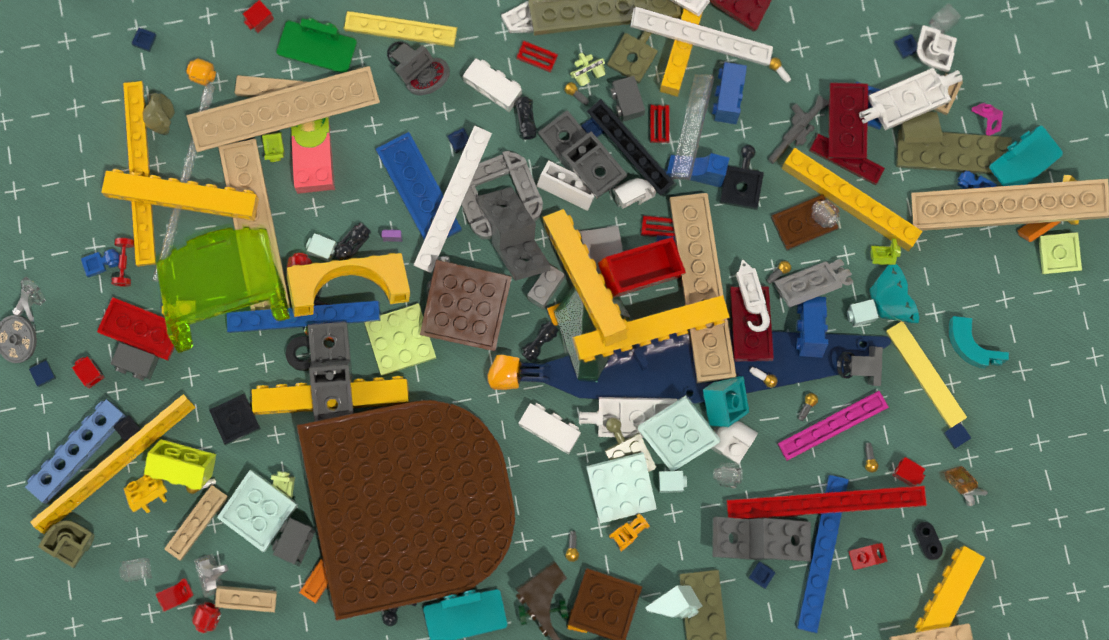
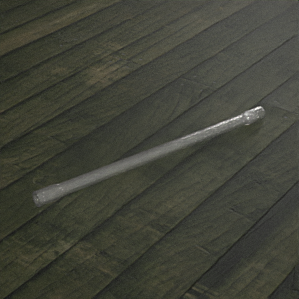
M206 84L204 86L198 112L209 109L216 88L214 85ZM191 137L180 178L182 183L190 181L197 155L193 137ZM172 208L160 256L152 278L154 282L162 284L164 282L167 263L182 209Z

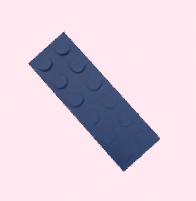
M408 132L376 148V152L425 240L444 195L411 134ZM456 218L447 238L462 231Z

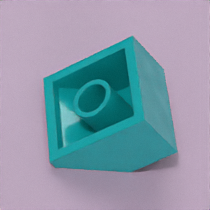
M743 376L713 382L703 389L710 426L730 427L749 413Z

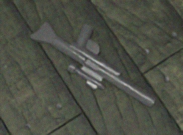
M819 95L815 106L808 113H804L797 103L791 107L795 112L791 120L793 126L782 138L783 142L768 158L771 164L777 161L794 140L797 141L796 146L799 144L803 145L806 142V136L815 128L813 125H809L806 130L805 127L820 110L829 106V101Z

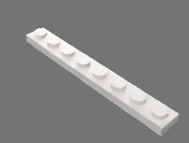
M639 7L633 9L630 27L761 65H770L772 46Z
M474 126L414 266L432 273L436 259L439 257L492 133Z

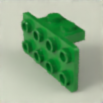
M302 18L301 23L286 22L276 52L281 57L345 73L349 71L357 40L340 35L338 28L331 23L321 24L312 18H308V20Z

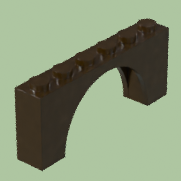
M552 561L516 588L518 593L515 596L522 605L524 603L527 604L529 607L527 613L533 621L537 619L540 622L541 626L538 628L545 637L549 635L552 640H561L551 624L550 605L555 591L567 577L555 561Z

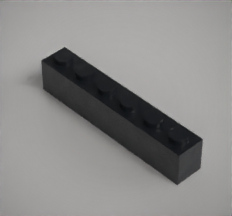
M600 99L587 111L660 196L665 197L678 185L604 100Z

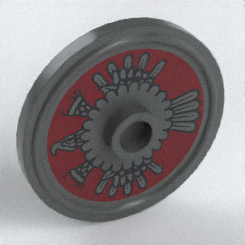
M433 58L434 61L411 80L406 87L414 95H427L435 92L449 78L450 68L447 62L440 58Z

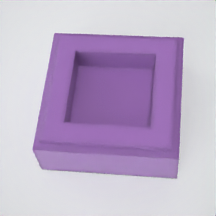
M383 230L382 239L388 242H402V232L400 230Z

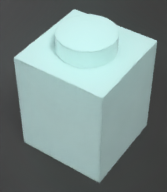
M315 233L313 238H309L306 244L309 255L327 262L332 260L335 253L333 249L337 246L336 241Z
M874 300L852 304L848 308L849 311H847L848 320L852 322L853 327L874 322L878 319Z
M683 471L658 473L659 493L683 492L684 487H687V476H683Z

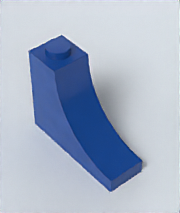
M712 153L703 158L671 155L667 173L671 176L721 188L726 175L729 157Z

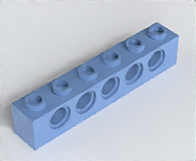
M107 399L101 401L95 407L96 411L82 421V426L69 435V440L55 450V455L51 460L48 459L42 464V469L38 474H34L28 479V484L25 488L42 503L48 504L112 435L115 431L114 427L127 417ZM106 417V423L103 426H99V419ZM92 431V438L86 441V433ZM79 446L78 454L72 455V448ZM65 460V468L59 470V462ZM51 475L52 481L50 484L46 485L45 478L46 476Z

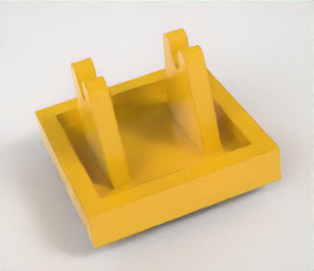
M144 474L143 477L130 482L124 488L129 507L133 513L140 508L149 513L150 509L147 504L158 497L164 503L167 502L164 494L167 492V488L163 479H153L149 475Z

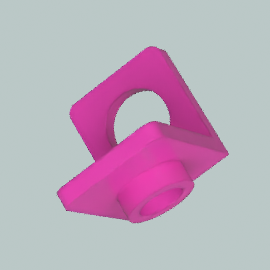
M986 103L972 107L971 111L988 119L986 135L990 136L1001 130L1003 111ZM997 120L996 127L991 129L993 122Z

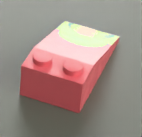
M329 117L291 127L293 176L296 192L299 194L335 190Z

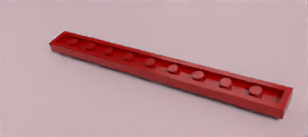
M925 486L727 500L728 518L737 519L927 506Z

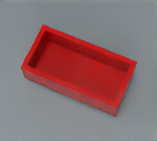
M673 237L613 254L598 262L606 287L610 289L613 298L677 279L686 273Z

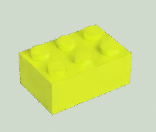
M160 439L148 452L144 474L149 475L153 479H163L171 484H182L193 490H201L213 475L216 454Z

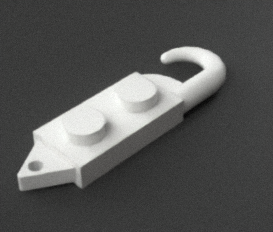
M742 260L736 277L746 310L753 314H761L763 321L761 326H754L751 321H748L747 324L753 331L761 332L766 330L770 324L765 298L756 269L750 267Z

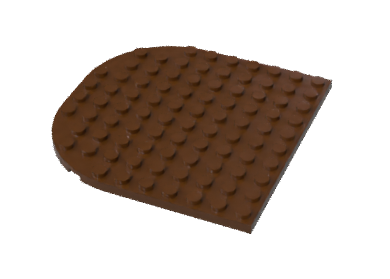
M422 400L297 425L336 621L464 592L481 583L500 565L512 541L515 525L514 501L501 448L488 427L475 415L454 404Z

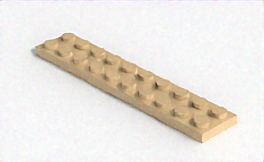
M370 66L186 116L196 151L201 152L380 103Z
M251 139L219 146L226 187L234 188L239 192L250 190L255 192L259 198L255 221L233 218L251 311L291 308L257 140Z
M1108 179L911 193L913 225L921 231L1109 218Z
M708 194L670 197L676 247L686 271L681 276L685 306L722 296L723 289ZM727 318L724 319L725 323L714 326L712 322L706 324L707 328L698 331H695V327L689 329L697 383L736 377Z

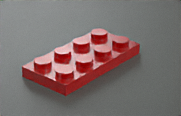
M112 297L97 333L169 361L184 326Z

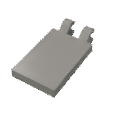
M619 226L581 231L582 243L586 244L589 250L588 256L590 259H594L597 266L596 271L600 274L599 261L607 256L623 252Z
M838 259L830 264L826 261L774 281V284L788 307H792L842 287V284L851 285L853 280L848 276H851L852 273L849 269L840 267L844 265V262Z

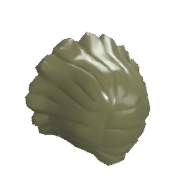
M154 93L151 96L150 103L143 111L145 125L155 133L167 135L170 131V119L175 113L173 104L165 95Z

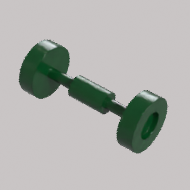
M565 598L559 599L560 607L550 609V613L561 611L562 619H566L568 614ZM520 605L518 608L521 626L527 625L526 617L530 615L525 613L524 605Z

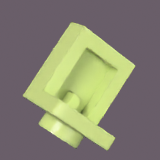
M278 471V474L271 475L273 485L292 499L295 477L289 476V472Z

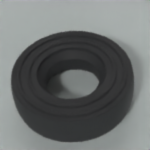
M299 336L288 344L286 359L294 369L307 371L311 365V354L307 360L301 361L297 359L296 351L302 346L310 349L309 337Z

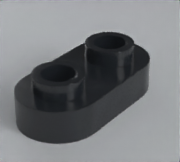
M928 522L919 523L914 529V534L923 556L928 560L939 559L943 554V547L934 526ZM924 528L928 529V535L923 534L922 530ZM932 546L936 548L935 554L930 551Z

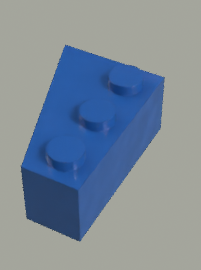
M724 62L723 68H719L718 79H721L720 86H716L715 97H718V101L713 104L712 114L715 115L714 121L737 124L741 111L740 105L743 97L746 65Z
M818 296L797 304V313L800 314V320H797L796 329L800 331V338H797L796 349H799V356L822 358L828 346V339H825V332L828 330L826 325V297Z

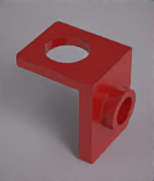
M882 543L849 551L854 570L887 562ZM877 549L881 553V559L878 557Z
M186 578L182 579L177 585L156 594L163 612L186 603L194 596Z

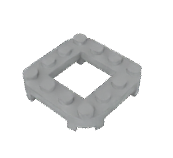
M510 151L502 152L503 154L479 163L463 199L462 207L472 231L480 239H492V225L477 203V196L479 195L475 187L510 173L521 202L534 222L542 215V197H540L527 161L519 154Z

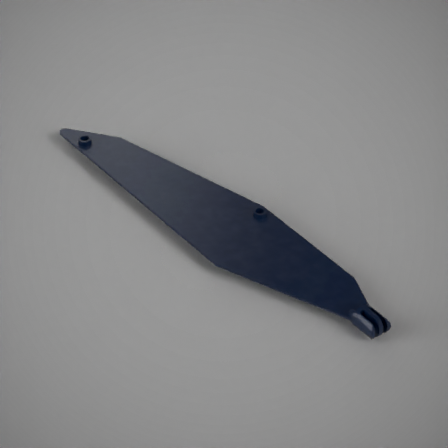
M687 329L688 333L684 335L669 334L670 339L658 341V338L650 340L651 344L640 347L639 343L632 345L633 349L621 352V348L613 350L614 354L610 356L595 355V360L585 363L583 359L578 360L576 353L547 363H521L522 368L532 369L520 370V374L523 375V377H520V382L545 383L583 399H599V397L677 399L678 401L682 397L687 396V391H691L693 396L688 398L693 404L705 402L703 389L717 381L697 383L689 329ZM729 330L730 340H731V346H732V352H733V359H734L733 333H732V330ZM772 332L773 361L734 362L736 377H744L746 393L771 389L765 385L764 381L752 375L750 372L752 367L761 370L767 375H775L778 382L773 388L839 375L837 370L838 358L843 352H852L855 356H869V346H878L885 349L891 344V339L884 336L825 334V339H828V346L823 357L820 358L799 356V349H796L797 338H800V333ZM859 343H864L865 348L860 347ZM639 347L649 361L648 368L643 371L633 356V351ZM843 358V360H842V365H841V367H842V372L844 371V367H843L844 358Z

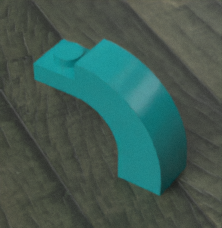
M953 316L949 320L951 344L956 353L965 362L985 369L989 366V362H991V365L1000 366L1009 360V352L986 350L974 341L972 336L973 318Z

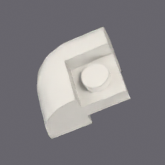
M923 25L917 43V55L921 62L928 67L949 72L957 38L941 34V30Z
M639 178L629 180L612 189L615 194V202L622 209L635 202L639 205L656 195L654 187L648 181Z
M740 421L735 422L730 427L717 426L714 432L720 438V443L711 449L739 464L758 432Z

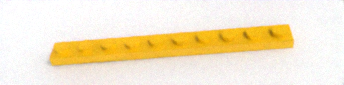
M142 81L123 83L129 174L137 172L144 177H150L147 126L143 121V111L145 108L144 83ZM131 201L136 266L156 265L152 205Z
M184 394L176 399L169 407L160 412L157 417L146 424L134 436L130 437L127 442L116 449L103 462L99 463L97 467L85 475L73 487L69 488L67 492L55 500L42 513L38 514L31 521L33 527L44 535L54 524L61 521L196 407Z

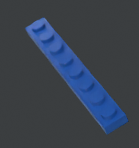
M369 301L314 306L313 315L294 317L293 308L227 313V332L306 327L312 323L347 321V324L381 321L380 302Z
M829 475L825 493L846 492L849 479ZM842 512L820 515L797 629L813 633L818 632Z

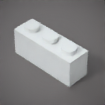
M475 58L463 75V81L508 112L511 111L518 98L522 96L521 86L516 81H509L501 71H494L484 60L480 61Z
M548 160L540 175L537 187L588 211L595 196L576 173Z
M530 403L519 421V426L569 455L581 435V432L578 431L579 428L570 422L568 425L561 421L562 418L555 413H552V415L548 414L543 406L537 403L535 405Z

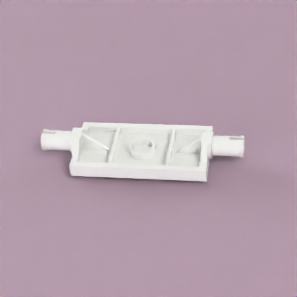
M934 68L924 71L869 95L868 100L872 108L860 112V119L864 118L862 122L867 123L878 117L885 130L949 103L951 98L948 94V88L953 84L961 82L962 75L957 76L960 74L958 70L946 76L938 75Z
M599 397V411L579 412V424H597L598 437H615L614 433L609 432L606 428L607 420L615 417L621 421L622 426L620 430L623 436L631 437L640 433L638 430L640 424L675 403L677 399Z

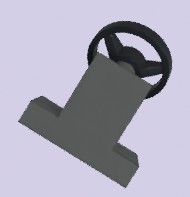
M399 41L393 43L387 51L389 62L396 67L394 70L406 85L434 61L423 45L414 51L408 43ZM402 44L400 47L396 48L392 54H390V51L394 46ZM390 58L395 59L400 64H395Z
M869 346V356H855L852 352H843L837 362L839 375L845 379H849L852 376H868V385L881 386L883 347ZM843 358H844V364H843L844 371L842 372V367H841V365H842V360H843Z

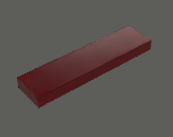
M819 133L809 150L875 186L885 170L884 167L869 159L828 158V138Z

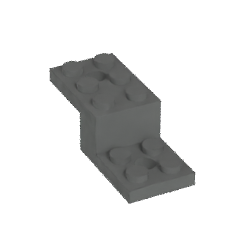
M568 110L538 132L539 137L567 170L576 173L596 199L627 177V173L592 131L587 134ZM562 132H566L570 137L568 140L563 141L559 138V135ZM603 168L606 173L604 176L599 177L595 174V170Z
M510 187L477 196V203L492 225V244L514 280L517 281L550 271V263L535 242L536 223L514 189Z
M347 321L308 324L311 353L309 372L314 421L354 414L351 389L353 376ZM327 337L333 338L335 345L327 347L324 344V339ZM330 399H335L338 402V407L332 409L328 406L327 402Z
M713 517V557L747 560L811 561V522L768 518L749 520ZM730 533L733 535L734 538L732 543L729 541ZM792 536L795 538L794 545L791 544Z

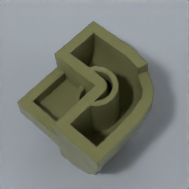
M61 521L54 524L48 530L38 547L75 568L85 551H88L91 547L95 535L75 522Z

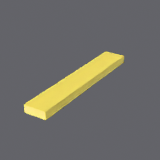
M347 11L344 30L349 32L450 47L455 46L457 27Z
M900 322L888 329L886 334L948 427L951 428L966 419L967 416L904 322Z

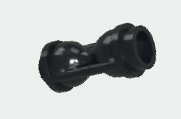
M527 96L519 97L518 101L514 103L519 119V135L523 140L534 139L537 137L536 133L538 130L534 122L533 100Z
M361 222L358 225L355 224L333 249L336 252L334 256L340 261L351 259L370 237L371 231Z
M549 321L545 324L542 323L538 330V337L521 348L523 351L522 355L529 361L532 359L536 361L541 353L543 344L556 338L559 329Z

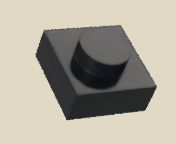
M129 415L114 427L125 442L141 430Z

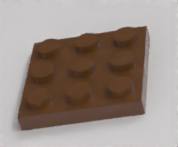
M586 568L568 625L610 640H626L642 586Z

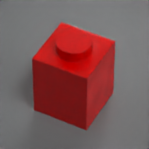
M260 0L243 13L245 18L244 24L249 30L254 29L256 33H259L274 20L272 13Z
M88 356L78 359L72 367L83 385L88 389L105 378L94 361Z
M904 457L899 462L892 476L914 487L917 484L920 485L924 480L925 475L923 473L925 468Z

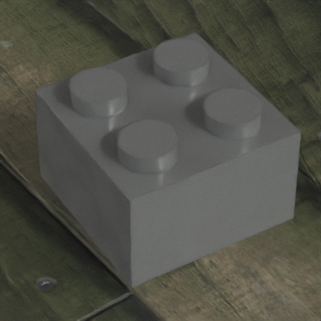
M289 518V521H285L281 528L283 534L280 540L277 539L273 545V555L300 567L316 530Z

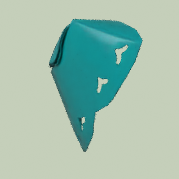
M897 264L888 265L869 291L871 300H874L877 314L883 319L919 323V312L916 303L908 295V283L901 268ZM899 281H901L900 285L902 286V288H900L897 285ZM906 302H908V304H909L908 306H910L911 309L908 308V307H905V306H906Z

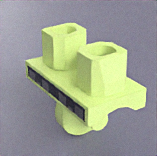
M583 53L578 54L580 60L574 63L576 67L581 65L583 67L570 73L571 77L575 78L580 86H583L590 82L586 74L587 72L592 70L595 78L606 74L603 66L605 62L603 58H599L588 64V61L593 59L592 55L590 54L585 57Z

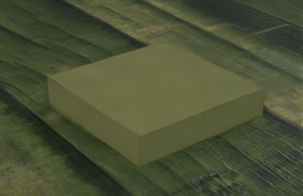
M926 112L900 124L904 143L942 142L943 134L937 112Z

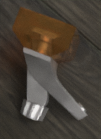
M963 466L944 472L946 480L959 494L964 496L967 506L975 505L973 495H987L988 492L986 490L977 489V480Z

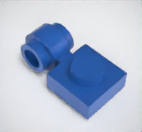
M964 171L958 178V186L963 189H968L969 187H996L997 185L981 175L976 181L975 175L969 171Z
M115 249L104 252L105 256L103 257L101 253L97 252L81 258L86 276L89 278L105 272V265H108L109 268L119 266V253Z

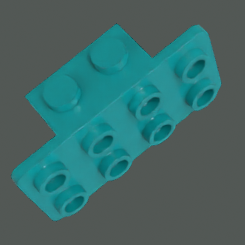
M1038 126L1032 132L1027 131L1020 136L1021 141L1018 143L1015 141L1007 147L1008 151L989 166L1003 186L1027 185L1063 155V151L1043 126Z
M498 589L483 593H476L475 590L464 592L462 597H456V594L444 597L445 601L425 606L423 609L430 640H458L504 629L508 626L501 592Z

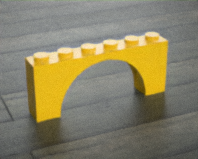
M389 253L382 256L372 255L366 258H351L342 261L333 260L326 263L287 267V281L294 317L313 315L314 299L321 287L334 278L347 275L361 276L375 282L383 289L390 304L409 302L410 289L402 253Z

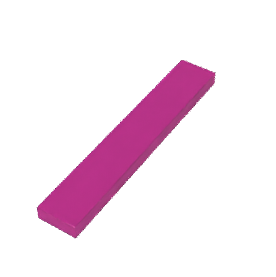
M877 391L777 445L786 461L889 407L881 392Z

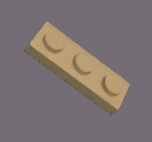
M217 586L215 607L275 612L277 591Z

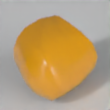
M496 355L487 375L488 383L492 389L507 390L519 388L521 380L519 375L521 367L520 358Z

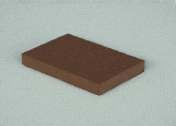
M824 194L771 216L786 251L839 229L836 220L829 226L825 225V222H829L834 216H832L833 214Z

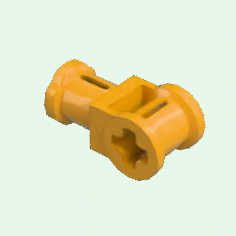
M638 513L637 518L631 523H626L619 527L609 537L614 539L620 547L619 550L622 552L635 541L641 531L645 528L648 529L650 526Z

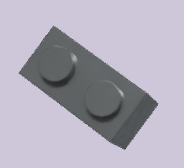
M635 76L613 81L610 93L612 99H616L617 106L615 108L618 117L621 116L624 122L644 116L645 108Z
M119 342L111 365L116 367L115 371L126 374V372H130L133 374L132 377L144 381V378L151 380L159 358Z

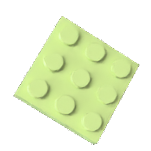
M419 303L381 315V321L364 322L381 376L436 359L430 337L420 335L423 315Z

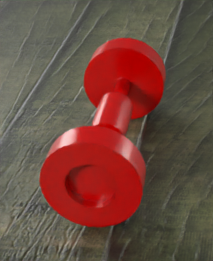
M116 238L114 245L122 247L118 268L120 269V277H113L111 284L129 287L131 286V279L124 278V270H126L127 256L125 253L126 248L134 247V240Z

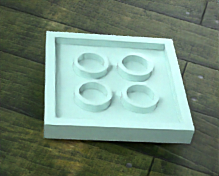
M687 396L682 397L638 426L640 433L670 471L677 470L720 443V438Z
M643 452L586 466L600 523L657 509Z
M249 470L217 518L262 552H266L298 503L254 470Z

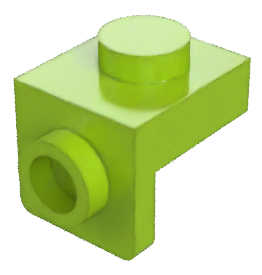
M282 132L263 134L265 160H270V162L281 161V158L285 156Z
M892 239L890 247L871 246L872 264L895 265L897 257H900L901 247L897 245V240Z

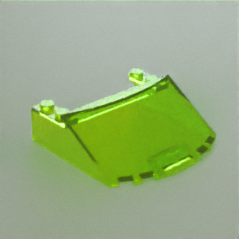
M248 226L239 230H233L231 227L208 232L186 241L187 245L178 250L174 248L170 251L171 255L164 260L161 258L156 263L167 333L178 354L193 347L190 324L267 300L270 302L271 312L275 320L284 321L290 319L285 288L267 229L259 228V230H253Z

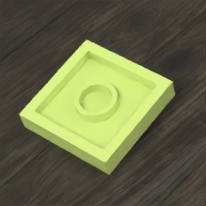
M1078 232L1038 237L1042 274L1082 270Z

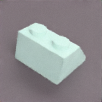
M676 586L645 608L647 611L670 617L685 618L688 616V618H691L698 613V609L702 607V604L691 586Z

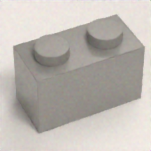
M551 266L550 271L542 273L527 295L528 300L544 310L563 282L565 274Z

